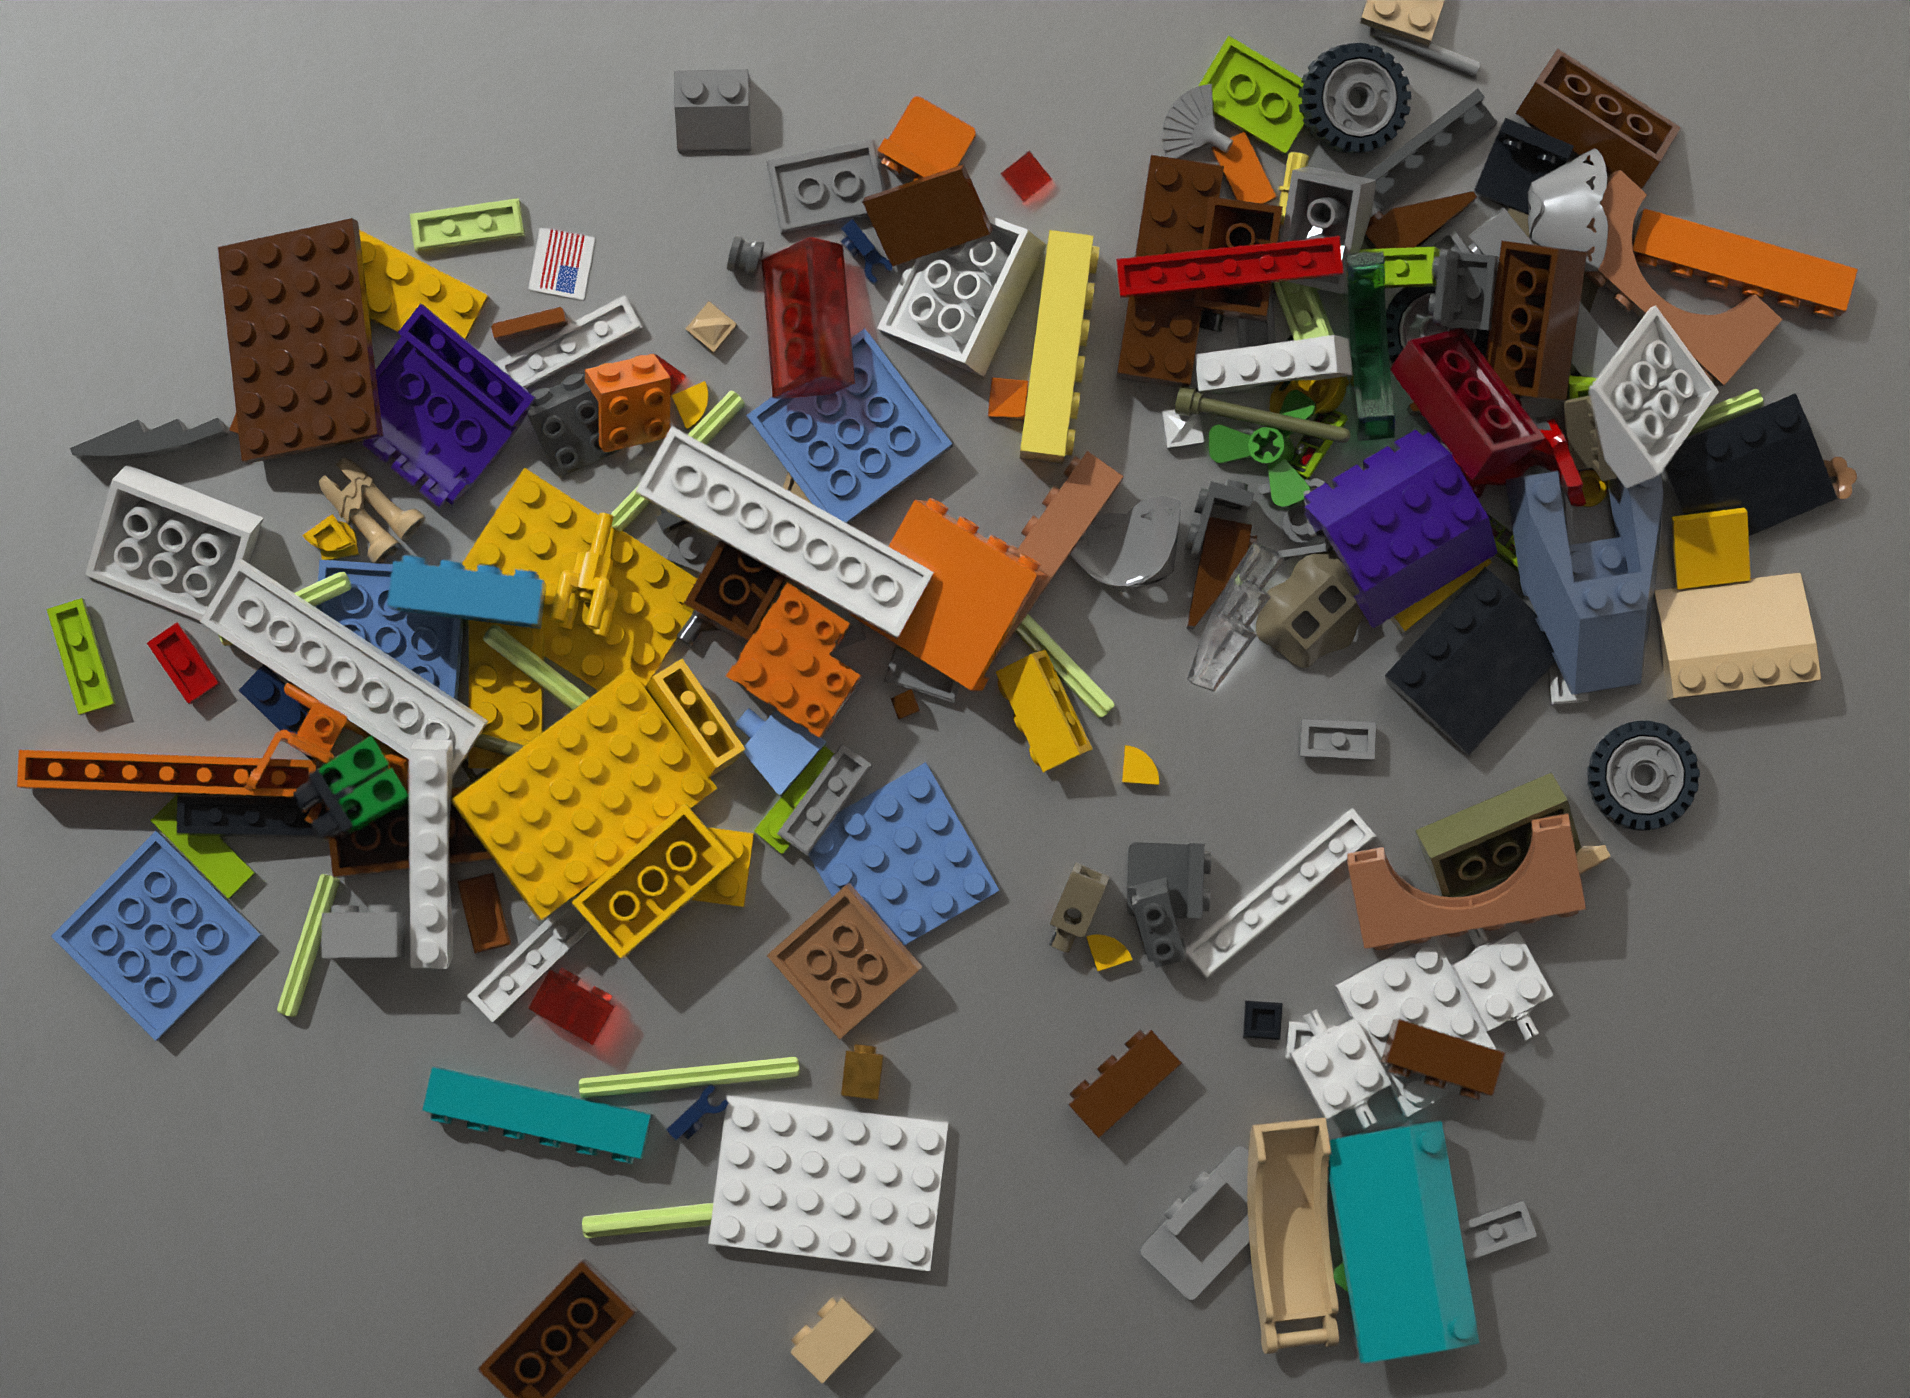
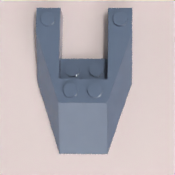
M1558 471L1505 479L1521 589L1524 596L1529 597L1538 616L1535 619L1540 630L1545 631L1554 650L1552 655L1571 695L1641 684L1658 569L1663 506L1661 473L1627 489L1618 477L1607 480L1616 538L1569 545Z

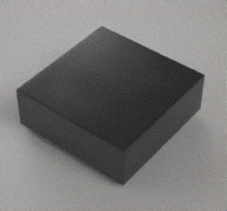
M1245 1001L1243 1038L1280 1040L1283 1003Z

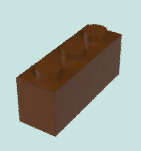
M1395 1019L1392 1022L1380 1063L1389 1065L1388 1072L1404 1078H1410L1411 1073L1425 1077L1423 1083L1445 1090L1446 1084L1461 1088L1459 1095L1481 1101L1482 1095L1493 1096L1506 1053L1411 1022Z
M1141 1029L1124 1043L1128 1050L1117 1059L1112 1054L1097 1068L1101 1074L1091 1084L1086 1079L1083 1080L1069 1093L1073 1100L1068 1105L1098 1138L1181 1064L1178 1058L1152 1030H1149L1146 1034Z

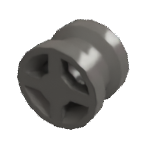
M735 235L729 253L727 270L735 272L739 269L746 271L748 276L756 277L762 259L764 241L756 240L749 242L745 241L743 236Z

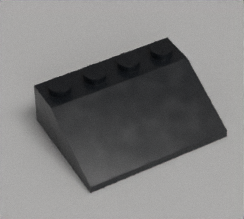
M1796 393L1684 440L1662 470L1681 515L1745 508L1748 514L1749 537L1838 499L1812 429Z
M1484 567L1385 674V678L1389 686L1470 756L1556 661L1552 655L1554 650L1545 631L1540 630L1535 619L1538 618L1537 614L1511 588L1487 567Z

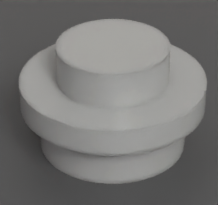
M1305 506L1292 508L1287 512L1283 520L1285 535L1296 543H1307L1315 538L1309 535L1307 517L1304 514L1306 512Z

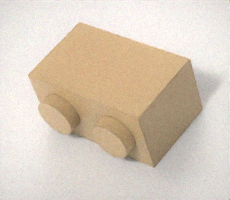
M844 1296L838 1302L831 1298L817 1312L822 1319L812 1329L805 1325L791 1339L795 1346L790 1353L821 1383L875 1330V1327Z

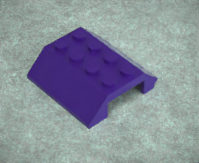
M420 304L399 330L400 339L376 368L383 437L364 440L362 445L384 463L394 457L396 461L392 464L391 469L413 487L422 480L425 484L419 492L440 508L446 501L453 505L477 482L519 429L536 397L423 304Z
M1416 429L1394 442L1396 452L1387 446L1363 460L1366 470L1363 471L1358 465H1355L1332 479L1334 489L1325 483L1304 496L1307 503L1305 506V516L1315 532L1321 529L1324 531L1360 592L1354 598L1372 629L1498 553L1488 515L1451 453L1429 432L1422 436Z

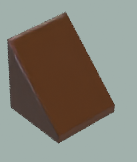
M912 689L890 698L898 720L920 712Z

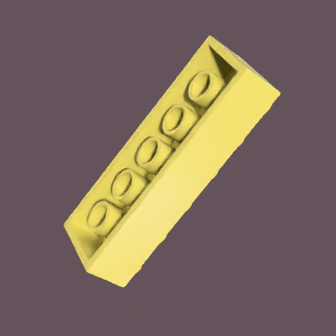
M1049 230L1020 449L1021 459L1063 464L1065 455L1072 456L1076 430L1068 429L1069 420L1077 419L1080 393L1073 392L1074 382L1082 383L1085 356H1079L1078 351L1079 346L1086 347L1090 324L1089 319H1083L1084 309L1091 310L1095 283L1088 282L1089 273L1096 274L1100 248L1099 246H1092L1093 235Z

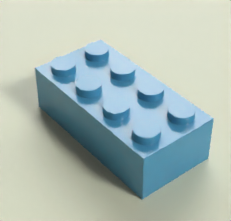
M403 556L402 562L393 561L387 606L393 611L541 629L547 585L544 580L539 579L537 572L515 570L514 576L502 575V570L494 566L478 565L477 571L465 570V566L460 562L440 560V567L428 565V561H425V558Z

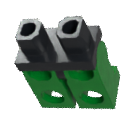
M372 736L331 760L320 769L308 774V782L293 793V797L303 813L319 803L327 813L311 822V826L321 842L334 838L339 834L344 839L351 835L352 832L365 827L377 818L408 804V793L393 769H388L389 763Z

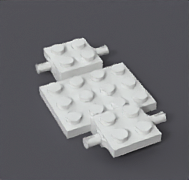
M1482 928L1468 930V934L1476 948L1468 956L1450 965L1436 937L1433 936L1427 942L1412 943L1335 985L1334 987L1352 1019L1338 1027L1326 1028L1318 1010H1313L1304 1015L1303 1018L1306 1020L1314 1036L1304 1046L1289 1053L1322 1116L1328 1119L1343 1110L1354 1109L1364 1129L1370 1126V1124L1377 1122L1367 1101H1369L1374 1093L1389 1086L1405 1117L1416 1113L1459 1089L1449 1084H1446L1445 1090L1423 1083L1425 1077L1411 1073L1410 1078H1404L1388 1072L1389 1065L1380 1062L1392 1022L1395 1019L1411 1022L1495 1050L1497 1049L1487 1031L1504 1022L1516 1021L1525 1040L1537 1035L1539 1031H1537L1528 1013L1537 1004L1554 995L1519 931L1515 930L1501 939L1488 940Z

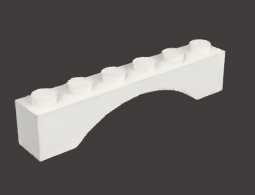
M415 739L409 748L410 968H448L453 959V916L449 878L453 740Z

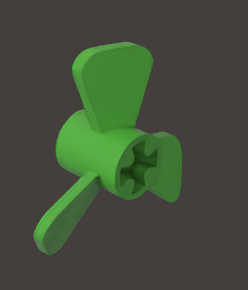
M1292 390L1286 395L1279 414L1308 420L1314 415L1316 404L1301 391ZM1220 424L1211 428L1209 432V454L1212 460L1219 464H1225L1253 457V459L1268 467L1271 497L1273 503L1277 506L1287 508L1303 502L1304 491L1311 490L1308 483L1290 464L1294 457L1295 448L1289 437L1294 432L1273 427H1261L1250 436ZM1272 437L1276 438L1273 441V445L1280 448L1275 457L1271 452H1265L1264 455L1262 453L1263 448H1266L1270 442L1269 439Z

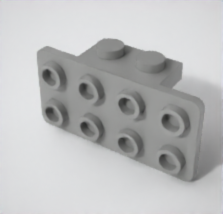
M1242 1146L1235 1147L1210 1175L1204 1171L1190 1185L1189 1188L1193 1193L1184 1202L1178 1198L1163 1215L1168 1219L1141 1246V1255L1189 1300L1197 1298L1249 1243L1247 1206L1249 1151Z

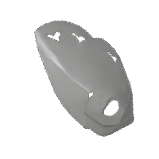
M1594 148L1533 181L1528 191L1530 239L1540 246L1584 252L1594 246L1595 250L1591 254L1592 261H1589L1588 256L1586 257L1585 271L1596 272L1604 259L1608 238V221L1600 204L1607 188V171L1604 159L1597 149ZM1590 156V161L1594 164L1590 165L1583 162ZM1595 176V180L1593 181L1594 190H1591L1590 186L1586 184V182L1591 180L1592 177ZM1592 218L1595 219L1593 227L1596 229V233L1587 228Z
M1160 496L1137 503L1127 514L1108 513L1095 518L1079 541L1083 542L1085 536L1088 535V546L1076 545L1070 555L1094 579L1120 592L1142 588L1166 579L1167 576L1174 572L1181 502L1172 497ZM1165 507L1169 508L1170 510L1175 508L1176 511H1174L1172 516H1170V514L1165 510ZM1151 510H1154L1151 520L1141 517L1142 514H1149ZM1111 525H1115L1110 535L1101 530V528L1108 529Z

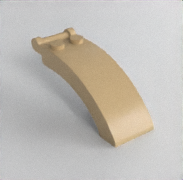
M1326 1118L1260 1124L1251 1127L1247 1174L1248 1229L1253 1280L1262 1332L1261 1345L1264 1354L1277 1353L1278 1349L1316 1344H1324L1325 1347L1338 1346L1339 1344L1336 1320L1339 1306L1333 1277L1328 1229L1327 1179L1331 1149ZM1321 1318L1322 1329L1276 1333L1275 1323Z

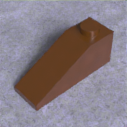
M1471 191L1393 208L1385 215L1380 210L1371 216L1363 241L1370 249L1419 247L1472 205L1477 196Z
M1209 516L1186 628L1194 629L1243 566L1246 556H1254L1257 535L1251 534V524Z

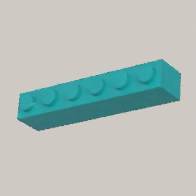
M432 1067L422 1111L431 1113L430 1120L452 1124L453 1118L466 1120V1128L488 1132L489 1126L504 1129L502 1135L506 1137L524 1140L525 1134L540 1137L539 1144L561 1148L562 1142L576 1145L575 1152L597 1156L598 1150L612 1152V1160L633 1164L634 1157L641 1159L644 1156L653 1115L440 1067Z

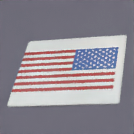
M540 228L528 289L584 300L595 237Z

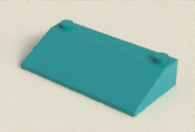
M1442 1121L1422 1122L1329 1139L1331 1155L1329 1156L1328 1174L1360 1363L1376 1362L1480 1344Z

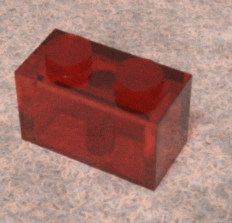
M561 967L559 972L549 970L528 1009L591 1045H596L617 1008L615 1004L610 1002L613 995L595 985L591 991L578 984L581 977Z

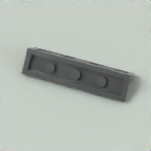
M1479 89L1475 90L1363 176V178L1377 180L1373 205L1378 211H1385L1497 125L1496 119L1482 103L1485 96Z

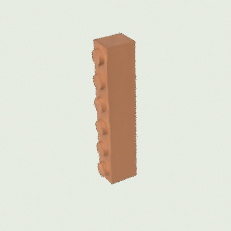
M1088 451L1082 459L1075 456L1067 466L1063 474L1068 479L1060 489L1054 485L1045 497L1042 504L1047 507L1039 519L1033 515L1021 532L1026 538L1019 548L1012 545L1008 549L1010 553L1018 558L1021 554H1025L1039 562L1041 566L1038 570L1048 575L1046 580H1039L993 659L994 661L1124 477Z

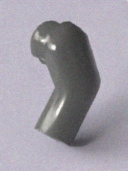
M692 614L677 637L685 644L692 646L701 632L720 629Z

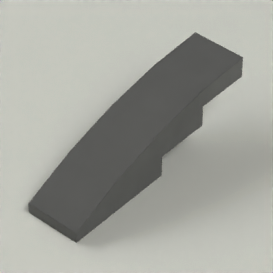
M219 418L189 430L186 429L181 420L175 419L147 431L143 422L135 420L70 448L72 455L78 459L123 460L154 457L194 448L229 434L224 422Z

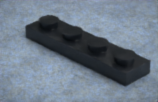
M177 797V835L318 838L311 823L305 821L311 808L303 813L294 798ZM323 808L317 819L326 814Z

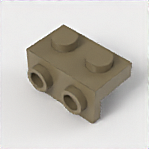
M1590 396L1565 400L1563 402L1566 441L1576 469L1582 470L1593 467L1602 481L1617 478L1604 458Z

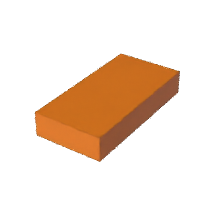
M1245 131L1230 138L1234 142L1227 153L1215 146L1211 147L1218 165L1224 166L1223 175L1235 200L1266 204L1276 199L1273 188Z

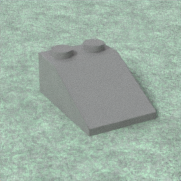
M1311 166L1292 170L1281 242L1340 236L1343 275L1287 282L1341 294L1347 292L1371 218L1377 180Z

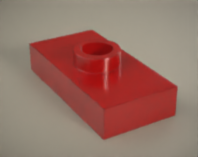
M176 622L147 642V645L188 704L191 705L221 684L180 623Z

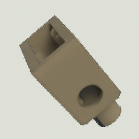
M1075 862L1050 921V924L1056 927L1049 942L1050 946L1069 953L1076 936L1080 938L1085 937L1106 889L1109 876ZM1070 908H1075L1081 914L1079 918H1072L1067 912Z

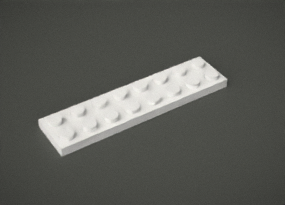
M673 426L635 491L636 494L895 638H898L934 573Z
M243 559L236 560L200 620V623L308 694L345 714L348 720L407 759H409V748L415 739L453 740V778L488 723V720Z

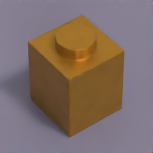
M855 1044L854 1051H846L841 1096L879 1099L884 1055L876 1054L877 1047Z

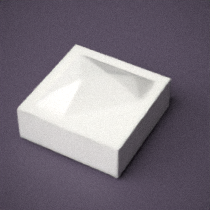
M1175 410L1162 411L1167 449L1204 444L1200 414H1193L1192 417L1176 414Z

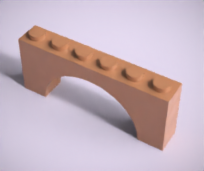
M1621 170L1611 173L1607 178V188L1600 202L1608 221L1605 256L1597 272L1586 271V276L1601 288L1605 285L1615 294L1612 299L1620 308L1626 312L1632 310L1641 319L1651 307L1656 305L1715 387L1724 386L1783 319L1757 295L1747 296L1732 309L1717 315L1690 313L1673 306L1660 297L1650 287L1640 272L1632 246L1634 219L1638 208L1647 194ZM1592 218L1587 228L1596 233V229L1593 227L1595 219ZM1594 246L1586 251L1589 261H1592L1591 254L1595 250Z
M1563 814L1531 820V844L1519 868L1498 886L1471 896H1437L1413 887L1393 869L1386 856L1384 847L1347 853L1348 869L1364 949L1373 947L1374 950H1386L1393 947L1395 943L1405 941L1419 944L1429 941L1433 936L1444 934L1448 937H1459L1468 933V930L1478 928L1492 931L1504 927L1506 923L1520 921L1522 924H1532L1540 921L1545 916L1557 914L1558 917H1570L1576 915L1579 910L1586 909L1569 815Z

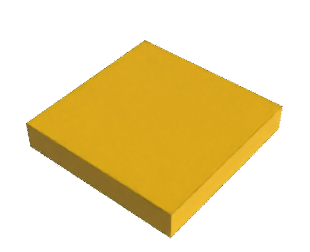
M1745 508L1671 517L1674 575L1677 589L1751 580L1748 514Z

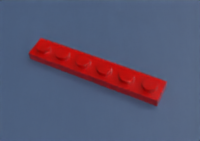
M1340 236L1116 259L1120 298L1343 275Z

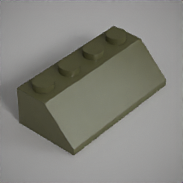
M1552 772L1415 830L1423 856L1440 896L1464 897L1479 894L1498 886L1508 879L1519 868L1528 853L1532 839L1531 820L1568 814L1575 852L1577 853L1582 848L1568 800Z

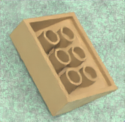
M1801 572L1751 578L1750 581L1654 590L1667 700L1814 683L1821 680L1817 643Z

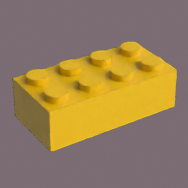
M684 804L574 899L572 903L620 959H624L736 860L690 807Z

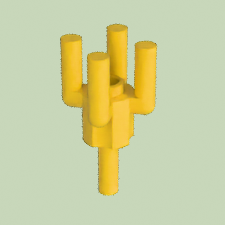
M599 513L590 552H578L574 571L565 570L560 575L550 615L551 620L558 622L557 627L559 629L572 631L579 600L591 603L585 626L594 629V636L607 638L618 596L617 589L610 586L609 581L614 560L604 557L614 518L613 515Z

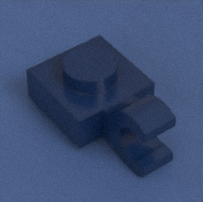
M853 219L841 227L842 235L845 237L840 241L853 258L859 255L866 262L864 268L865 277L871 284L875 285L878 283V280L872 274L874 266L882 265L888 273L893 271L890 261L879 254L875 246Z
M713 1085L707 1087L702 1092L701 1097L666 1129L675 1140H678L682 1135L689 1140L703 1126L699 1120L706 1113L717 1114L726 1109L729 1104L727 1099L719 1106H712L709 1103L708 1097L716 1089Z

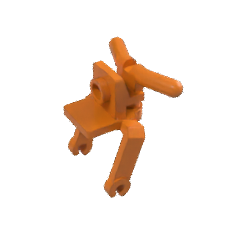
M288 682L284 686L285 694L309 708L310 711L297 734L285 729L275 733L256 770L252 771L244 788L251 792L253 791L277 745L281 741L315 760L327 764L336 758L330 751L343 727L365 738L372 735L348 720L345 714L319 701L292 682ZM320 803L311 808L305 821L311 823L317 819L323 808Z

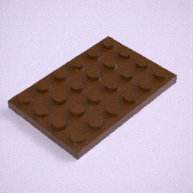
M350 218L218 247L242 462L249 464L383 437L358 221Z

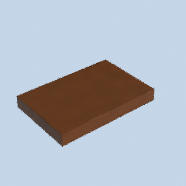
M964 164L867 196L862 201L892 267L990 235L993 231Z

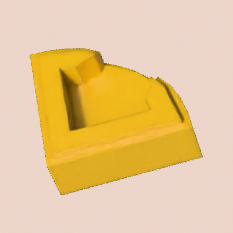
M706 381L672 395L686 430L699 423L707 409L709 391Z
M333 514L302 535L305 540L316 548L329 552L343 551L355 545Z
M1125 745L1122 783L1159 785L1158 771L1152 759L1142 750Z
M1101 934L1086 936L1097 972L1133 960L1127 948L1115 938Z

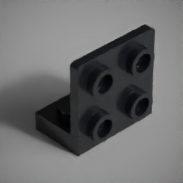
M1505 118L1499 128L1474 192L1482 197L1529 215L1528 191L1531 183L1564 165L1568 161L1574 146Z

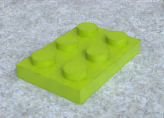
M1228 35L1198 85L1212 84L1214 115L1241 131H1245L1246 134L1286 156L1304 125L1302 119L1305 118V115L1300 113L1299 110L1302 98L1298 97L1299 89L1303 88L1304 85L1301 82L1302 78Z

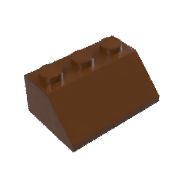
M1209 196L1201 250L1277 243L1280 235L1283 206ZM1272 283L1195 290L1193 307L1230 318L1267 323Z

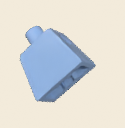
M749 708L735 724L751 738L744 746V754L781 797L822 747L827 745L824 739L812 734L808 729L776 710L764 721Z

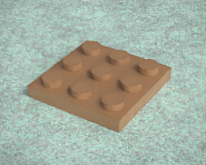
M850 883L844 886L767 955L839 1040L922 968L921 964Z

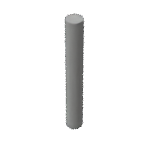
M1377 28L1373 35L1476 77L1481 65L1477 61L1432 43L1428 46Z

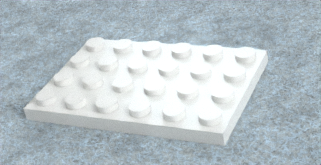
M727 1095L729 1104L725 1109L708 1244L930 1271L949 1123Z

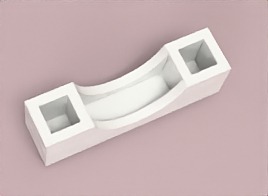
M1336 335L1195 354L1198 391L1210 394L1249 390V388L1257 385L1275 382L1323 380L1353 375L1349 338Z

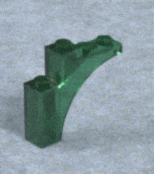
M1384 252L1347 254L1345 294H1343V320L1346 338L1350 340L1353 375L1348 376V380L1350 382L1349 387L1357 440L1395 438V409L1386 324Z

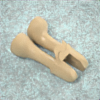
M342 458L336 465L343 475L352 482L341 491L336 483L324 475L318 481L319 486L326 498L337 509L340 517L345 519L348 526L353 522L370 543L367 553L372 563H383L398 551L401 544L364 510L365 501L389 524L403 542L409 540L425 521V516L416 509L403 511L378 489L374 484V479L352 460Z

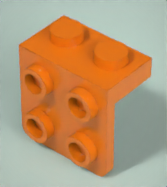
M916 96L910 101L889 139L884 138L877 150L878 158L882 160L880 164L886 169L898 175L902 171L914 178L913 181L957 167L973 142L976 131L969 124L924 98Z
M654 353L639 355L632 359L615 363H604L597 367L585 369V382L598 400L599 446L604 452H611L666 438L670 430V376Z

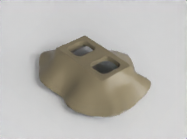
M1335 550L1305 556L1296 564L1288 580L1275 585L1267 591L1259 607L1256 621V635L1258 639L1301 668H1308L1320 657L1350 646L1354 640L1358 625L1364 617V613L1354 598L1360 592ZM1331 585L1336 586L1346 597L1345 604L1335 613H1330L1319 601V596ZM1303 611H1308L1319 623V628L1306 639L1302 638L1292 627L1293 620Z

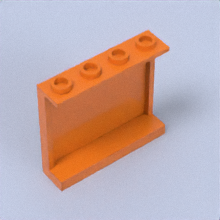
M929 498L928 501L914 500L888 547L933 571V575L898 638L893 637L850 613V616L969 690L983 691L989 680L985 676L989 666L1039 580H1046L1048 575L1038 570L1041 564L1031 557L1021 554L1018 558L1008 551L1010 545L1000 538L990 535L989 539L979 534L977 532L979 526L962 516L956 520L948 515L947 511L949 508L933 498Z

